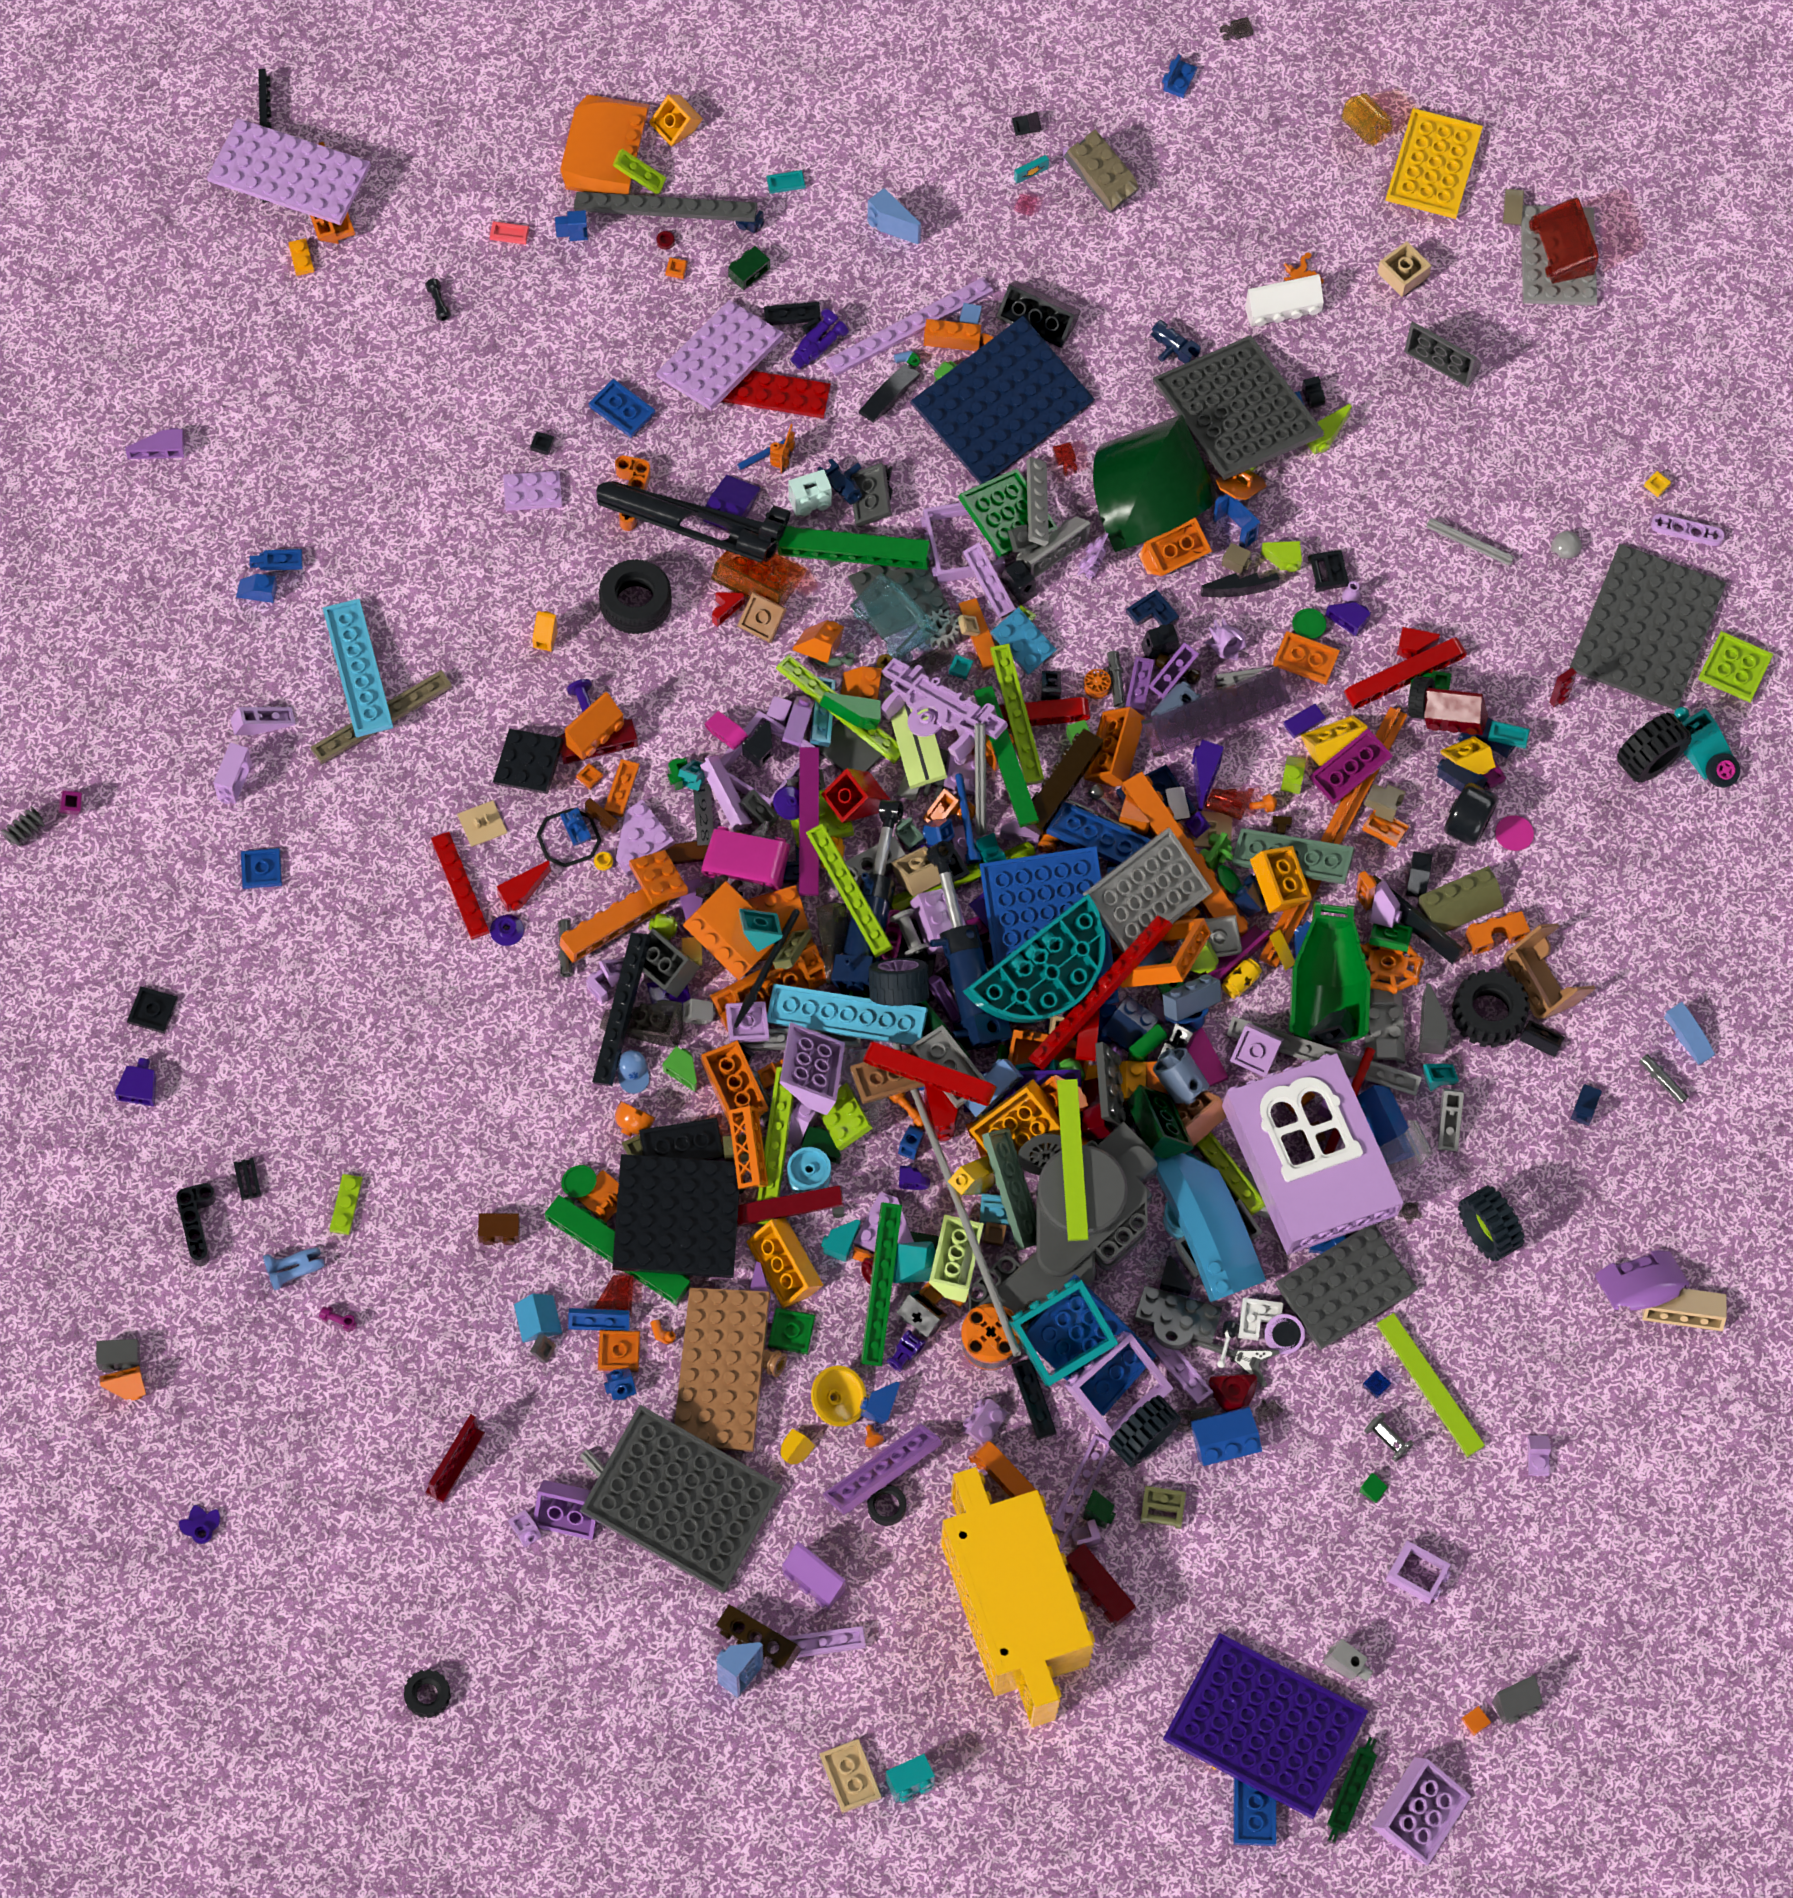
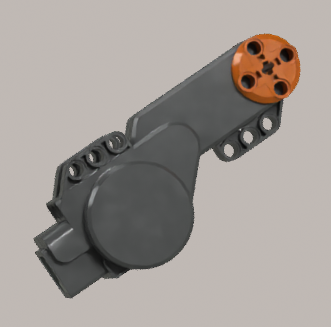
M1124 1122L1098 1145L1092 1140L1086 1145H1082L1088 1240L1068 1241L1062 1150L1051 1157L1042 1169L1038 1181L1036 1199V1252L1022 1265L1011 1256H1003L989 1269L991 1276H995L998 1279V1282L994 1285L1008 1321L1013 1319L1011 1316L1015 1315L1016 1312L1020 1310L1025 1312L1030 1309L1029 1305L1036 1300H1040V1302L1045 1300L1049 1292L1055 1289L1061 1290L1064 1283L1069 1281L1074 1274L1090 1288L1095 1280V1262L1103 1270H1111L1144 1239L1148 1224L1147 1207L1151 1204L1152 1193L1145 1184L1156 1175L1158 1164L1154 1160V1152ZM1009 1262L1013 1268L1010 1271H1005L1001 1265ZM981 1276L969 1288V1313L962 1324L961 1346L969 1363L977 1368L991 1371L1011 1364L1015 1357L1012 1354L983 1276ZM974 1290H981L983 1296L981 1298H974L972 1292ZM1038 1314L1022 1323V1329L1025 1330ZM1014 1333L1020 1351L1024 1350L1016 1334Z

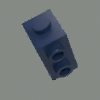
M1584 1084L1570 1119L1589 1126L1602 1091Z

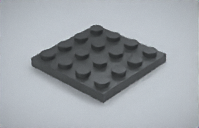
M873 565L848 576L851 586L882 640L920 624L921 620H926V614L932 615L933 610L936 613H939V609H942L943 613L950 610L949 604L929 569Z

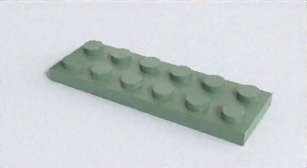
M1241 828L1233 855V866L1253 869L1250 859L1261 851L1293 846L1305 878L1346 885L1355 852L1354 847Z
M1005 1128L983 1134V1144L987 1150L989 1163L996 1178L995 1183L1001 1194V1202L1006 1210L1007 1221L1011 1226L1014 1236V1243L1018 1251L1036 1246V1212L1022 1167L1018 1162V1155L1010 1129Z

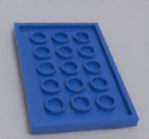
M1075 1274L1069 1279V1281L1072 1280V1279H1075V1281H1076L1077 1279H1078V1280H1081V1279H1080L1077 1275H1075ZM1084 1283L1113 1335L1118 1336L1123 1331L1131 1333L1153 1361L1157 1355ZM1079 1290L1040 1312L1024 1330L1033 1348L1054 1369L1059 1368L1106 1339ZM1127 1344L1079 1388L1099 1414L1104 1416L1147 1367L1130 1345ZM1083 1366L1078 1368L1074 1372H1078L1083 1368ZM1074 1372L1065 1376L1064 1379L1068 1381Z

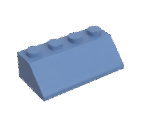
M755 1642L731 1645L727 1650L722 1649L716 1657L718 1660L716 1664L718 1684L738 1698L763 1667V1644Z

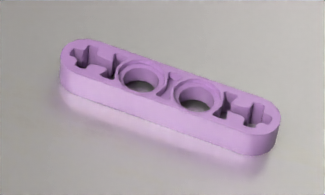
M1657 514L1651 522V528L1655 532L1711 546L1720 545L1724 539V532L1718 527L1677 517ZM1658 520L1662 521L1661 526H1658ZM1679 524L1683 527V530L1680 532L1676 531L1673 526ZM1699 529L1702 534L1695 536L1692 534V530ZM1714 534H1717V540L1713 539Z

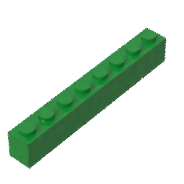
M793 526L786 527L777 549L780 556L928 570L931 553L930 541L921 538H896L886 535H869L867 533L854 534L848 531L833 532L831 530H814L812 528L802 529Z
M558 1195L544 1213L545 1220L613 1264L615 1229L612 1230L607 1227L606 1222L602 1219L592 1217L587 1209L575 1206V1203L566 1196L563 1198ZM624 1271L676 1306L691 1288L687 1275Z

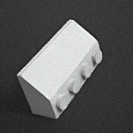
M1317 274L1248 289L1245 310L1251 327H1261L1266 323H1279L1285 319H1298L1303 315H1316L1322 312L1324 302L1320 275Z

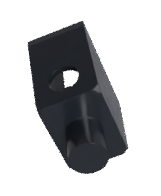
M1021 560L1014 562L1003 570L1000 579L1020 605L1037 596L1035 578Z
M1173 624L1160 625L1146 632L1141 643L1146 658L1157 659L1161 653L1171 655L1177 652L1180 648V643Z

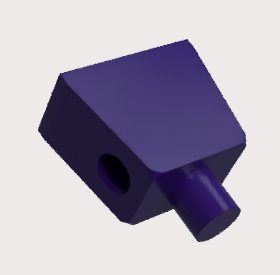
M139 1058L137 1067L126 1066L115 1090L117 1101L154 1107L156 1074L154 1070L149 1069L150 1060Z

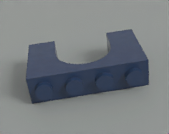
M1489 717L1483 735L1461 733L1458 741L1461 742L1475 736L1506 759L1515 748V746L1488 740L1492 719ZM1448 758L1442 759L1437 766V769H1439L1437 777L1459 791H1462L1469 782L1483 788L1487 785L1488 779L1463 768Z

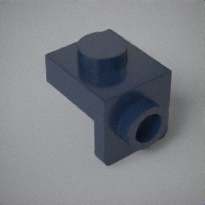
M759 210L755 222L735 221L739 229L743 231L748 230L755 234L757 229L763 227L765 219L763 211Z

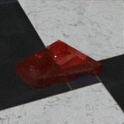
M1248 788V791L1212 789L1205 808L1242 820L1254 794V789Z
M613 1275L593 1309L630 1310V1316H632L634 1276Z

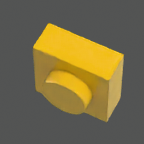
M1656 471L1645 482L1644 487L1656 497H1659L1670 486L1671 482Z

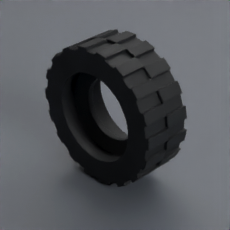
M1415 676L1408 698V711L1411 718L1424 719L1426 689H1436L1433 678Z
M431 1669L420 1670L412 1674V1677L408 1678L407 1684L404 1686V1699L408 1709L414 1715H418L421 1718L436 1717L439 1713H443L446 1706L448 1707L449 1699L451 1698L449 1684L445 1677L437 1671H431ZM424 1684L435 1686L438 1692L437 1698L430 1704H424L417 1698V1691Z

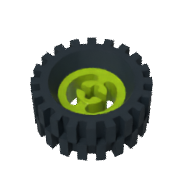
M1487 1185L1459 1202L1458 1210L1460 1211V1218L1463 1219V1227H1466V1233L1468 1236H1471L1474 1245L1478 1246V1250L1481 1253L1484 1252V1256L1487 1259L1490 1258L1491 1261L1497 1262L1522 1247L1525 1242L1523 1239L1525 1236L1521 1231L1523 1230L1522 1225L1518 1223L1519 1218L1513 1213L1514 1209L1512 1206L1507 1204V1199L1505 1197L1502 1198L1501 1193L1496 1191L1494 1187Z
M1157 1395L1144 1403L1142 1407H1139L1117 1429L1108 1444L1132 1468V1466L1134 1467L1141 1463L1144 1458L1146 1459L1159 1445L1165 1442V1439L1178 1427L1177 1425L1181 1422L1182 1417L1160 1395Z

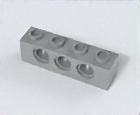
M894 836L891 838L884 876L887 874V871L893 869L891 862L906 855ZM878 845L845 861L856 883L857 878L862 873H873ZM865 866H869L872 869L864 870L862 868ZM826 871L827 881L829 882L837 897L841 896L835 884L833 883L831 877Z

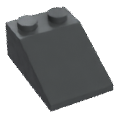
M1426 983L1421 1002L1419 1052L1442 1055L1444 1048H1448L1451 1029H1448V1021L1431 984Z

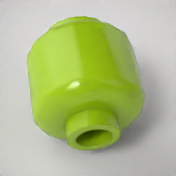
M657 913L655 918L650 919L648 929H654L670 940L671 937L676 935L678 922L675 921L674 916Z

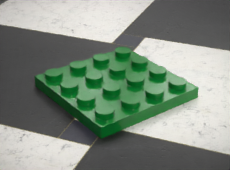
M1017 468L962 492L958 496V499L999 558L1013 552L1008 530L1027 524L1028 528L1027 482ZM1048 514V530L1050 532L1053 529H1058V527Z

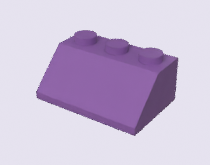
M543 1480L538 1490L533 1519L537 1528L593 1540L597 1522L579 1512L591 1490Z
M799 1541L782 1564L784 1577L791 1582L793 1580L797 1582L799 1589L806 1595L810 1593L815 1597L814 1601L822 1608L827 1607L830 1610L846 1591V1580Z

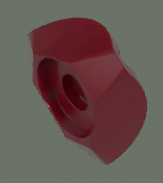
M1255 1374L1216 1375L1210 1377L1209 1385L1214 1392L1213 1396L1224 1411L1229 1412L1249 1406L1254 1396L1258 1379Z

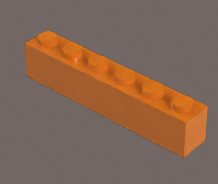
M642 888L636 893L631 892L624 900L614 902L607 910L599 911L590 920H584L573 930L565 931L561 935L559 946L574 963L669 906L670 900L651 905Z

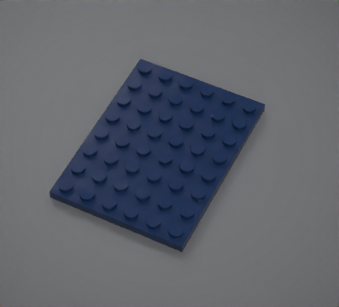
M1022 316L913 398L910 403L979 484H983L995 478L1093 403L1095 399L1025 317Z

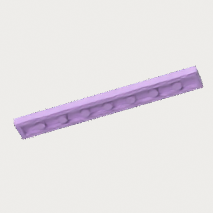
M1095 1434L1053 1519L1052 1531L1053 1534L1057 1533L1060 1541L1061 1532L1065 1530V1525L1063 1524L1065 1512L1072 1514L1074 1511L1073 1506H1067L1068 1498L1096 1440L1107 1445L1058 1546L1060 1552L1111 1448L1108 1440ZM1093 1452L1091 1454V1459L1093 1461H1097L1099 1459V1454L1097 1452ZM1084 1470L1082 1476L1088 1479L1091 1476V1472ZM1079 1487L1075 1488L1074 1495L1081 1496L1082 1489Z

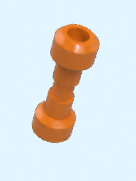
M905 1092L889 1097L894 1104H899L902 1109L908 1112V1115L913 1119L915 1127L925 1128L919 1111L910 1104V1101L905 1097Z

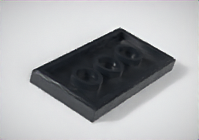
M717 1118L639 1130L643 1156L712 1160L724 1157Z

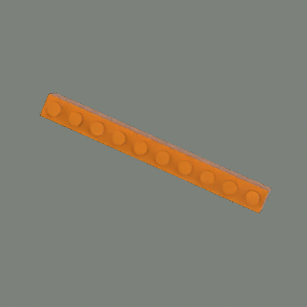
M1141 771L1122 783V791L1126 796L1129 795L1150 821L1148 829L1153 837H1156L1163 830L1170 827L1213 892L1199 902L1207 917L1216 918L1236 915L1241 938L1247 933L1248 922L1243 916L1240 917L1236 904L1232 900L1229 901L1225 888L1215 880L1216 875L1213 870H1208L1204 857L1194 849L1195 844L1192 839L1185 836V830L1180 822L1177 823L1173 818L1174 813L1171 808L1164 805L1162 802L1164 799L1161 793L1155 791L1152 787L1153 782L1148 775L1145 776Z

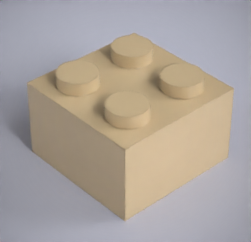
M1406 241L1379 262L1377 273L1403 297L1429 277L1432 265Z
M926 846L891 862L897 882L912 896L924 893L925 890L941 884L938 868L934 867V864L930 863L927 859L926 852L928 848Z

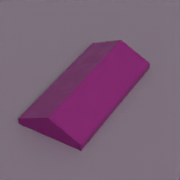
M1367 728L1312 773L1309 778L1321 794L1334 806L1393 758V755Z

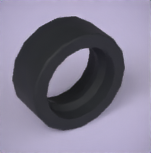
M887 1484L886 1487L871 1495L867 1502L868 1513L871 1519L883 1526H891L900 1522L906 1512V1497L899 1488ZM882 1494L895 1496L899 1502L898 1511L888 1517L877 1513L875 1502Z

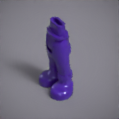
M824 308L821 312L823 321H820L802 339L797 350L794 351V355L790 358V361L799 370L804 365H809L810 362L820 357L833 341L837 339V336L845 337L849 333L847 326L842 321H838L833 326V329L819 341L822 334L839 319L836 314L827 308Z

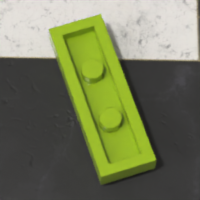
M624 149L618 151L612 166L653 193L659 194L666 177Z
M342 1174L329 1229L330 1232L350 1235L363 1181L362 1177Z

